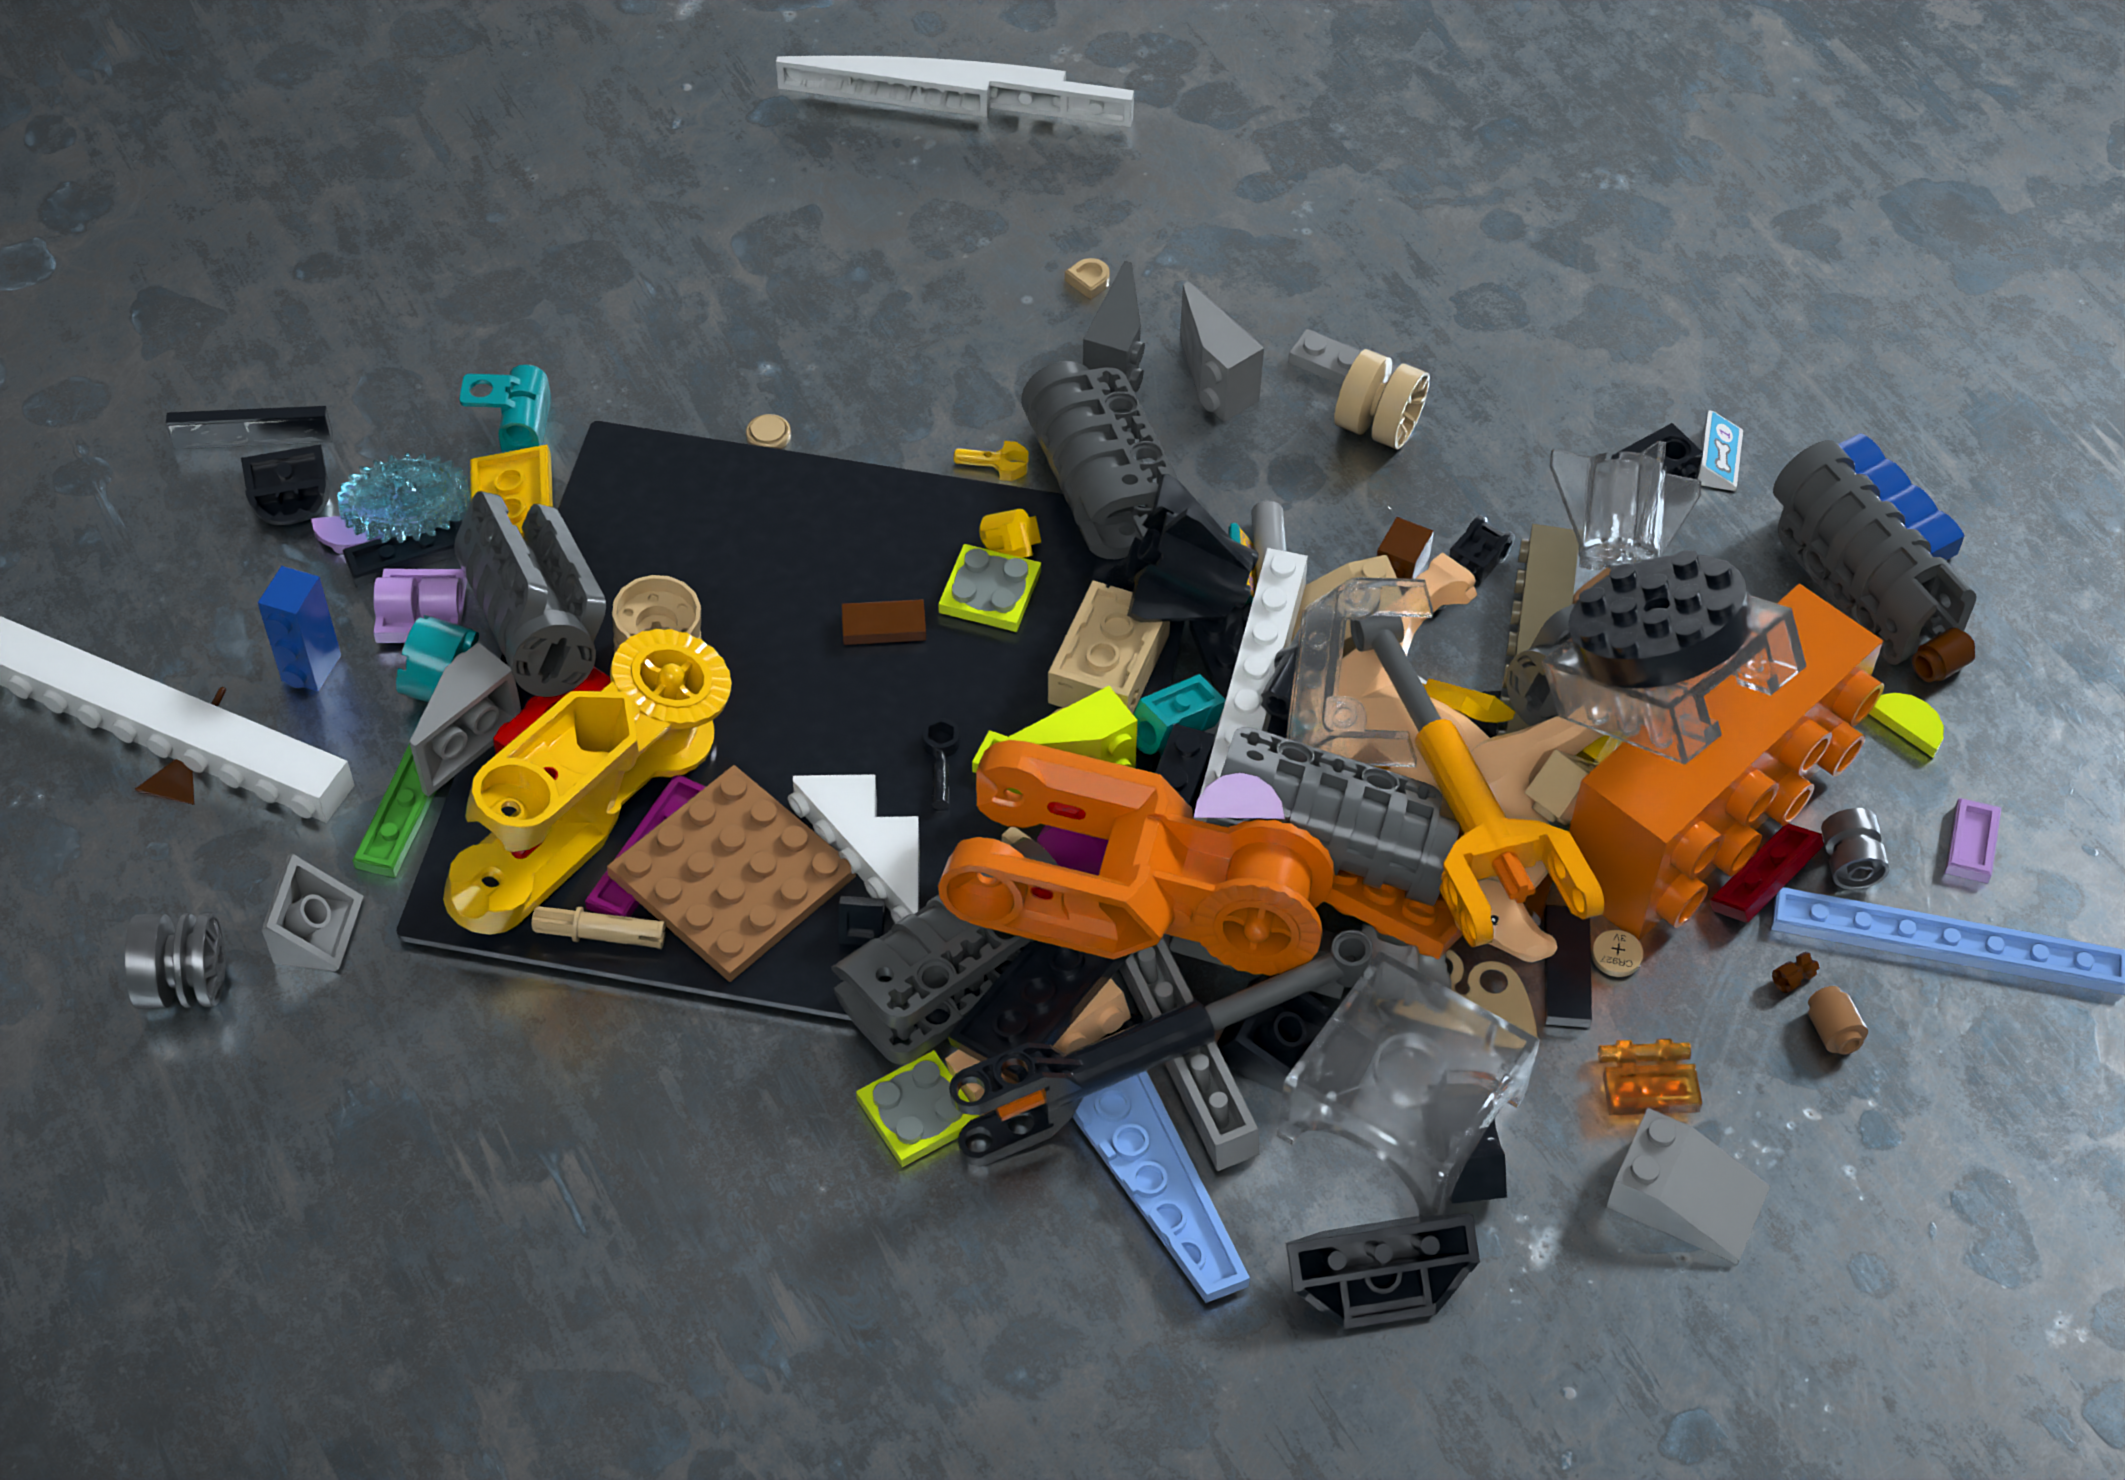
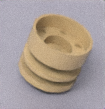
M660 575L638 578L624 586L614 599L612 611L614 654L620 644L625 642L630 636L636 635L641 631H650L656 628L687 632L693 637L701 639V605L696 593L680 580Z

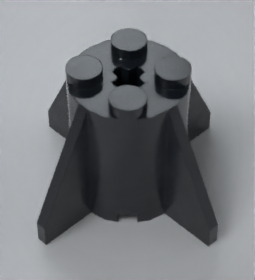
M1163 474L1160 477L1153 511L1142 524V526L1149 529L1142 540L1137 537L1134 538L1128 556L1110 569L1106 578L1113 582L1134 585L1127 616L1137 621L1213 620L1221 623L1234 606L1242 608L1247 602L1251 593V587L1247 585L1250 572L1257 563L1259 554L1257 551L1232 540L1179 480Z

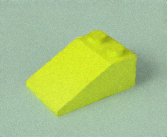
M1107 686L1000 742L1007 740L1026 741L1135 768L1138 720L1112 688ZM1014 788L1006 789L1016 794H1022L1019 790H1016Z

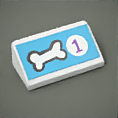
M1711 410L1707 412L1703 427L1701 443L1703 455L1696 485L1736 491L1743 429Z

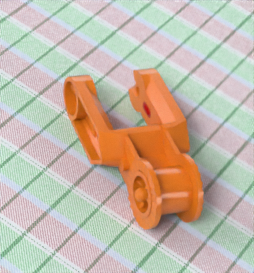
M1007 740L997 742L984 751L976 771L977 807L983 814L1005 826L1025 828L1041 823L1106 839L1108 844L1099 875L1097 876L1025 858L1011 845L996 839L975 837L962 840L949 857L938 884L941 901L947 910L959 919L976 926L1113 960L1155 946L1164 934L1199 942L1207 949L1211 956L1216 957L1222 964L1232 966L1237 971H1247L1253 975L1265 974L1272 976L1284 973L1302 964L1311 962L1318 952L1322 937V924L1315 908L1323 903L1330 894L1335 871L1334 862L1329 851L1322 845L1319 839L1313 837L1307 830L1299 829L1293 824L1282 823L1277 820L1266 821L1256 819L1253 821H1243L1229 828L1195 820L1191 806L1161 774L1026 741ZM1014 788L1016 790H1019L1022 794H1016L1006 789ZM981 873H985V874H988V875H990V876H993V878H992V877L983 876Z

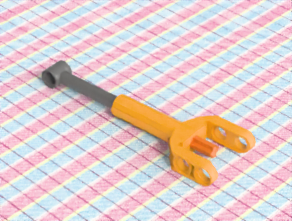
M1388 606L1353 614L1350 619V629L1356 648L1360 652L1374 649L1419 732L1415 738L1416 747L1464 833L1454 843L1443 863L1444 871L1441 875L1442 883L1439 890L1469 946L1476 947L1488 944L1494 938L1491 920L1492 908L1477 880L1497 876L1509 899H1515L1516 903H1523L1526 901V896L1535 893V887L1524 868L1533 867L1538 861H1542L1571 914L1582 920L1602 915L1604 911V897L1601 887L1570 832L1541 821L1506 818L1458 729L1453 725L1452 721L1441 719L1400 645L1404 639V627L1398 609L1395 606Z

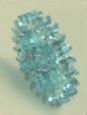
M405 453L401 460H397L393 455H389L388 462L386 463L375 459L373 460L374 467L360 466V475L349 474V482L341 483L342 492L337 493L341 520H344L345 527H353L355 535L366 532L367 540H372L380 535L382 543H386L391 537H397L398 542L403 543L406 536H412L413 539L419 541L421 533L424 532L435 536V528L439 527L448 530L450 529L449 520L460 521V513L467 512V503L471 502L467 475H463L462 468H454L453 461L451 460L441 463L440 456L426 460L425 453L420 454L416 459H411L410 454Z

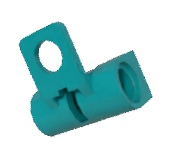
M524 364L514 367L509 375L466 374L463 377L459 397L462 406L501 408L502 415L498 437L502 453L543 445L551 402L549 381L543 370L533 365ZM478 384H487L492 387L491 393L484 397H475L471 395L470 391Z
M1200 674L1141 698L1134 712V716L1138 720L1137 748L1146 754H1153L1159 751L1162 756L1175 723L1201 731L1215 727L1223 712L1226 699Z

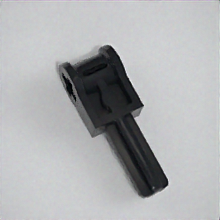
M1478 515L1470 523L1466 532L1450 548L1449 557L1469 570L1476 580L1483 582L1493 569L1506 559L1515 543L1516 535L1510 531L1504 533L1487 523L1486 517ZM1442 605L1438 609L1443 610L1447 605Z

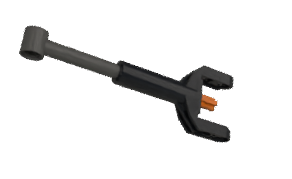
M1343 931L1333 940L1331 953L1206 1006H1203L1198 1000H1193L1068 1054L1063 1053L1050 1044L1027 1042L959 1071L951 1079L949 1086L953 1106L963 1114L982 1115L970 1120L959 1133L958 1145L962 1158L971 1165L984 1166L1047 1140L1072 1118L1084 1097L1215 1041V1031L1333 981L1344 987L1362 985L1368 980L1371 972L1373 951L1371 940L1360 931ZM1351 955L1361 960L1348 962L1342 958ZM1010 1065H1021L1028 1071L1025 1080L1016 1084L1004 1081L1001 1075L1004 1069ZM968 1083H977L985 1090L983 1096L974 1102H966L960 1099L958 1091ZM1020 1115L1027 1116L1032 1119L1034 1126L1025 1134H1015L1008 1128L1011 1119ZM983 1133L991 1138L992 1143L985 1151L973 1152L966 1146L969 1137L973 1134Z

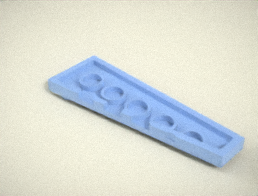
M1147 1071L1084 1097L1073 1114V1119L1205 1303L1249 1287L1250 1277Z

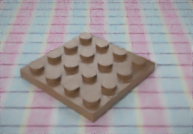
M735 765L730 767L607 866L608 876L628 894L630 893L636 901L659 921L664 920L668 929L729 982L734 980L856 877V873L852 874L851 865L846 858L841 859L838 851Z

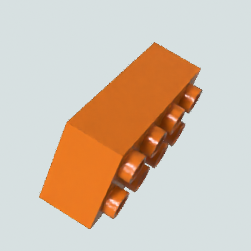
M1799 583L1753 625L1750 636L1734 655L1717 667L1696 676L1581 780L1569 832L1601 887L1604 897V911L1602 915L1622 931L1635 936L1639 941L1662 919L1675 928L1682 926L1703 902L1708 892V886L1702 881L1715 868L1718 867L1728 876L1738 873L1757 850L1762 835L1756 830L1769 817L1782 826L1789 824L1800 813L1811 797L1814 784L1808 780L1822 768L1834 777L1839 776L1852 763L1865 742V735L1853 728V726L1859 724L1869 714L1884 689V684L1871 676L1883 640Z

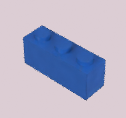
M281 565L257 602L281 681L295 688L304 687L319 692L341 656L319 576Z

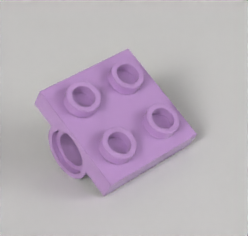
M383 569L382 577H377L374 584V611L376 619L373 633L376 643H405L416 620L419 617L424 618V615L461 625L467 579L463 570Z

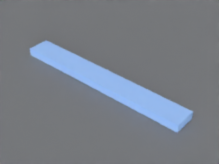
M1784 887L1774 896L1771 926L1773 931L2125 995L2124 949Z

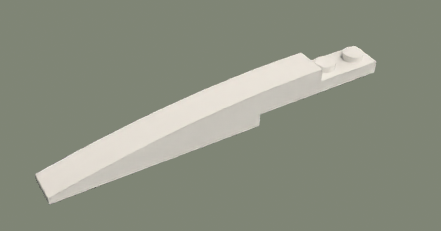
M780 56L776 60L778 89L987 117L989 109L995 108L1131 127L1133 120L1134 90L1066 81V71L978 61L892 56Z

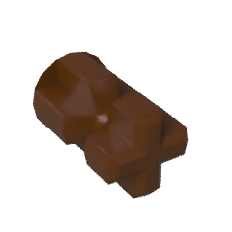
M1803 952L1796 956V962L1788 961L1773 970L1772 978L1779 990L1788 993L1800 986L1802 979L1810 980L1816 976L1820 965L1818 961L1812 960L1809 952Z

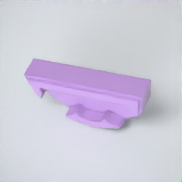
M392 511L311 518L316 539L332 547L333 551L338 554H343L344 549L389 535L394 521Z
M1244 773L1224 775L1207 785L1197 800L1194 818L1285 819L1282 801L1272 786L1257 776Z

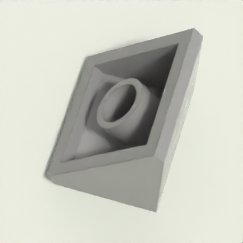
M294 854L289 855L261 929L273 963L332 972L338 970L364 896Z

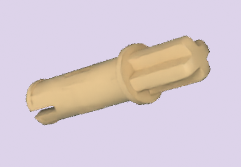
M538 906L534 909L531 921L533 931L572 937L573 942H578L580 938L662 949L665 940L664 930L666 923L664 920L656 921L584 912L583 907H577L576 911Z

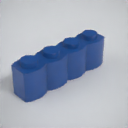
M1859 433L1838 444L1854 461L1855 472L1867 475L1879 488L1880 499L1893 503L1904 515L1907 529L1918 530L1930 543V553L1933 557H1942L1948 560L1958 555L1965 537L1961 528L1949 515L1938 510L1930 496L1920 487L1912 484L1906 473L1895 462L1885 458L1879 446L1871 438Z

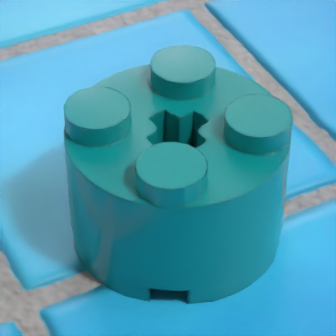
M424 615V618L419 617L412 626L401 655L407 656L406 670L401 668L397 670V692L429 703L445 668L452 663L457 655L466 652L478 643L479 632L428 615Z

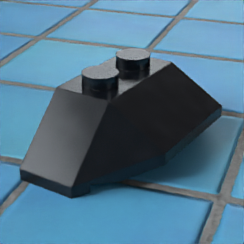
M1473 1214L1407 1217L1325 1230L1286 1243L1292 1291L1343 1329L1436 1315L1459 1288L1469 1272H1472L1480 1263Z

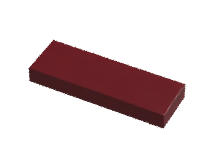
M1790 823L1782 826L1746 865L1710 899L1712 910L1748 923L1824 846L1822 834Z

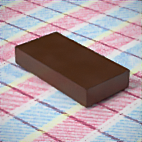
M924 599L842 604L844 645L926 640Z

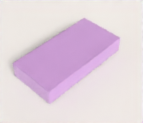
M1958 798L1955 805L1945 874L1988 884L1992 876L2001 807Z

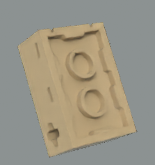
M1093 580L1048 672V703L1059 707H1068L1110 686L1133 714L1169 636L1170 621L1140 622L1127 616L1133 592L1114 586L1106 588V584Z

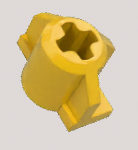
M1023 509L986 515L982 518L979 526L982 543L992 551L1024 558L1033 556L1031 545L1041 543L1036 516L1029 517Z

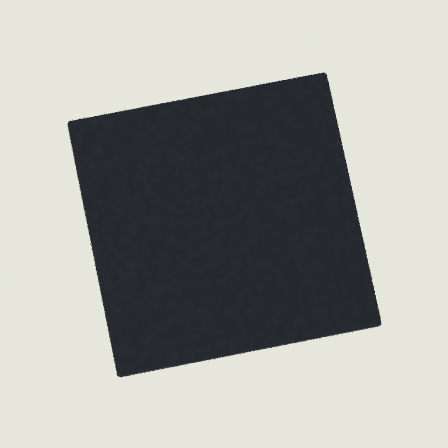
M592 422L558 511L606 600L605 616L593 642L596 649L594 667L610 677V668L614 657L613 602L624 586L635 579L650 575L670 576L686 583L696 593L701 605V639L707 645L713 647L718 655L724 659L730 671L732 684L725 708L713 719L714 740L708 756L696 769L681 776L707 787L730 767L735 765L814 831L813 824L807 817H799L789 803L788 796L794 793L793 776L875 775L877 817H919V910L924 908L929 900L939 894L938 884L949 857L959 842L975 837L992 838L1002 842V834L1010 828V826H1005L991 820L977 807L976 773L972 772V761L988 731L990 730L1009 737L1050 716L1057 709L1063 708L1048 703V672L1085 598L1098 557L1089 550L1064 495L1055 492L611 422ZM1015 509H1023L1029 517L1036 516L1041 543L1031 545L1033 556L1024 558L1041 562V573L1017 632L939 613V601L963 545L968 544L988 549L982 543L979 534L982 518L986 515ZM924 599L926 640L844 645L842 604ZM1170 621L1169 636L1140 699L1171 686L1185 621ZM502 653L500 660L508 665L506 657ZM516 682L521 710H523L527 702L535 695L522 689ZM935 718L950 719L958 725L960 730L959 749L955 754L945 757V761L949 765V807L945 810H937L932 806V767L937 761V757L929 755L924 750L922 743L923 727L927 722ZM941 731L929 736V739L938 744H943L954 739V736ZM494 745L455 775L396 931L400 940L851 1020L838 1001L833 989L844 980H841L832 971L831 967L863 946L838 943L840 897L872 898L865 887L864 881L857 873L854 879L731 982L667 927L664 930L665 940L662 949L580 938L578 942H573L572 937L537 933L533 931L531 925L534 911L507 932L491 935L476 933L456 923L446 910L443 896L450 865L458 853L472 845H478L492 833L478 821L467 822L465 814L473 778L481 767L496 755ZM1136 746L1135 768L1152 772L1156 753H1143ZM653 777L621 806L618 819L603 847L539 906L576 911L577 907H583L584 912L595 913L586 909L585 900L607 871V866L614 861L673 777ZM509 806L501 809L504 815L508 817L517 811ZM1040 823L1035 826L1016 828L1037 842V837L1045 827V824ZM484 877L482 879L484 885L488 887L499 885V882L493 877ZM641 904L637 906L630 916L632 918L659 921ZM886 905L884 934L889 932L895 924L891 911ZM1004 961L995 968L996 972L1002 974L1013 961ZM984 975V982H986L988 978L987 975ZM966 988L964 989V995L972 993L976 997L980 996V988L976 991ZM959 1002L958 1004H956L958 1010H960V1002ZM936 1009L928 1014L925 1019L929 1023L937 1025L945 1023L950 1015L945 1010ZM914 1024V1030L916 1031L919 1028L917 1024Z

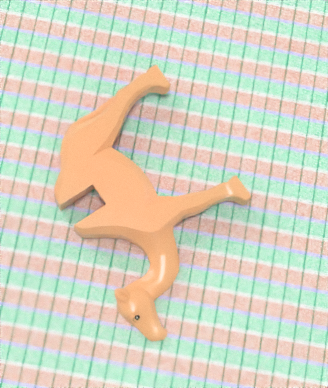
M1443 552L1431 561L1428 570L1419 574L1403 592L1384 606H1395L1401 615L1404 639L1400 645L1406 656L1417 629L1439 607L1450 604H1468L1477 596L1474 587L1476 582L1474 575ZM1355 648L1346 656L1330 665L1326 674L1315 678L1303 702L1309 746L1371 766L1380 760L1390 767L1387 771L1425 782L1440 791L1416 747L1415 738L1419 732L1374 649L1360 652ZM1611 686L1608 691L1599 694L1576 709L1520 731L1489 738L1465 715L1438 700L1430 698L1441 719L1452 721L1453 725L1458 729L1506 818L1536 820L1549 824L1548 819L1532 808L1536 801L1524 792L1553 751L1556 749L1576 755L1596 739L1616 729L1640 728L1659 708L1656 699L1641 688ZM1442 795L1443 799L1439 815L1456 820ZM1542 861L1536 862V865L1533 867L1524 868L1535 888L1548 874ZM1497 876L1477 880L1492 908L1491 920L1494 938L1488 944L1527 962L1539 961L1554 955L1557 950L1556 940L1551 935L1541 931L1527 912L1523 903H1516L1515 899H1509Z

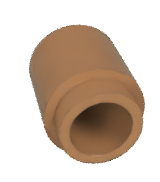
M1828 986L1816 991L1808 1000L1810 1007L1808 1015L1826 1049L1831 1053L1843 1055L1857 1051L1863 1045L1868 1035V1029L1849 994L1842 992L1837 986Z

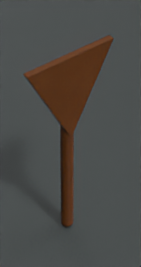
M225 687L218 689L211 702L212 705L219 706L226 692ZM175 759L136 787L135 791L195 805L193 770L189 769L182 761Z

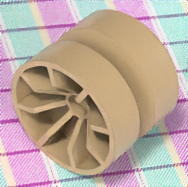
M1364 349L1353 362L1342 383L1335 408V425L1359 435L1364 434L1372 425V439L1397 450L1400 449L1410 437L1421 414L1429 388V373L1402 363L1392 374L1391 358Z

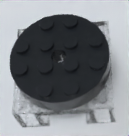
M1685 550L1675 555L1657 557L1635 564H1621L1614 567L1607 577L1580 593L1579 600L1573 607L1569 617L1568 625L1571 638L1541 660L1558 717L1684 765L1722 735L1718 720L1709 717L1704 696L1730 675L1736 676L1737 684L1771 696L1807 667L1792 608L1749 595L1745 579L1737 568L1728 561L1698 555L1697 552L1692 550Z

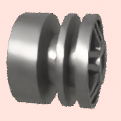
M204 912L198 915L196 919L191 913H183L178 919L176 929H174L171 918L167 914H142L131 918L125 943V974L132 1005L137 1009L168 1008L172 1004L176 992L181 1005L185 1008L193 1007L197 1000L203 1007H215L221 998L226 969L225 945L218 916L213 912Z

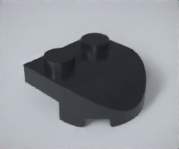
M321 444L241 458L246 486L245 494L252 510L262 521L272 525L297 524L317 516L327 505L330 489Z

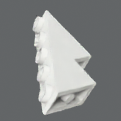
M875 775L793 776L794 793L788 796L792 809L799 817L806 816L813 824L815 833L828 844H831L839 852L841 859L846 858L849 861L852 874L857 873L861 877L869 895L872 898L885 899V905L891 911V916L895 923L909 914L914 915L918 912L920 882L919 817H877Z

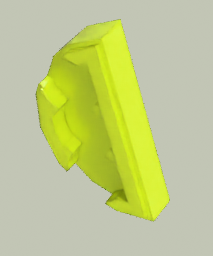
M1883 694L1869 712L1875 719L1932 758H1934L1943 741L1944 725L1938 713L1927 702L1908 694Z

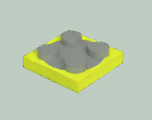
M964 544L939 601V613L1017 632L1040 576L1041 562Z
M935 1050L856 1091L857 1101L902 1168L957 1139L963 1127L970 1120L980 1117L979 1115L963 1114L953 1106L949 1091L950 1081L953 1077ZM960 1088L958 1091L960 1099L970 1102Z

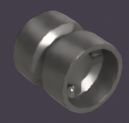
M1850 808L1838 811L1823 821L1821 831L1826 851L1831 855L1828 857L1836 885L1845 889H1862L1871 887L1887 877L1890 869L1884 846L1881 844L1882 838L1876 815L1873 812L1863 808Z

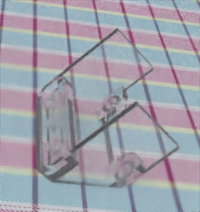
M1352 578L1316 599L1304 609L1301 616L1287 739L1371 766L1416 768L1417 757L1409 731L1366 730L1367 714L1362 703L1353 697L1338 696L1347 620H1364L1371 616L1432 618L1433 608L1425 579Z

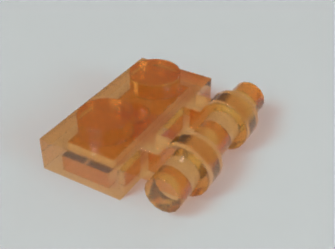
M1671 1038L1656 1039L1655 1043L1633 1044L1631 1040H1616L1615 1045H1599V1062L1617 1064V1066L1605 1067L1603 1073L1609 1115L1645 1114L1647 1108L1662 1114L1700 1112L1703 1103L1695 1064H1677L1678 1060L1691 1059V1046L1689 1042L1673 1043ZM1636 1062H1657V1065H1636Z

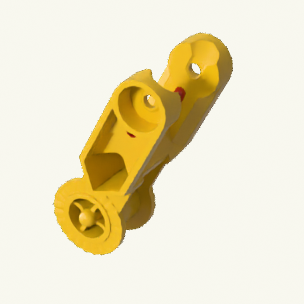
M656 628L650 631H641L636 635L630 636L625 642L620 644L614 654L610 668L611 683L601 692L570 691L481 767L473 778L465 817L467 822L478 821L492 833L478 845H472L459 852L450 865L443 901L448 914L458 925L472 932L488 935L507 932L517 926L603 847L618 819L621 806L653 777L670 778L676 775H684L696 769L705 761L714 740L713 719L725 708L732 684L730 671L724 659L718 655L713 647L687 632H678L673 629L662 630ZM509 806L517 811L508 817L504 815L501 809ZM484 877H493L499 882V885L488 887L484 885L482 879Z

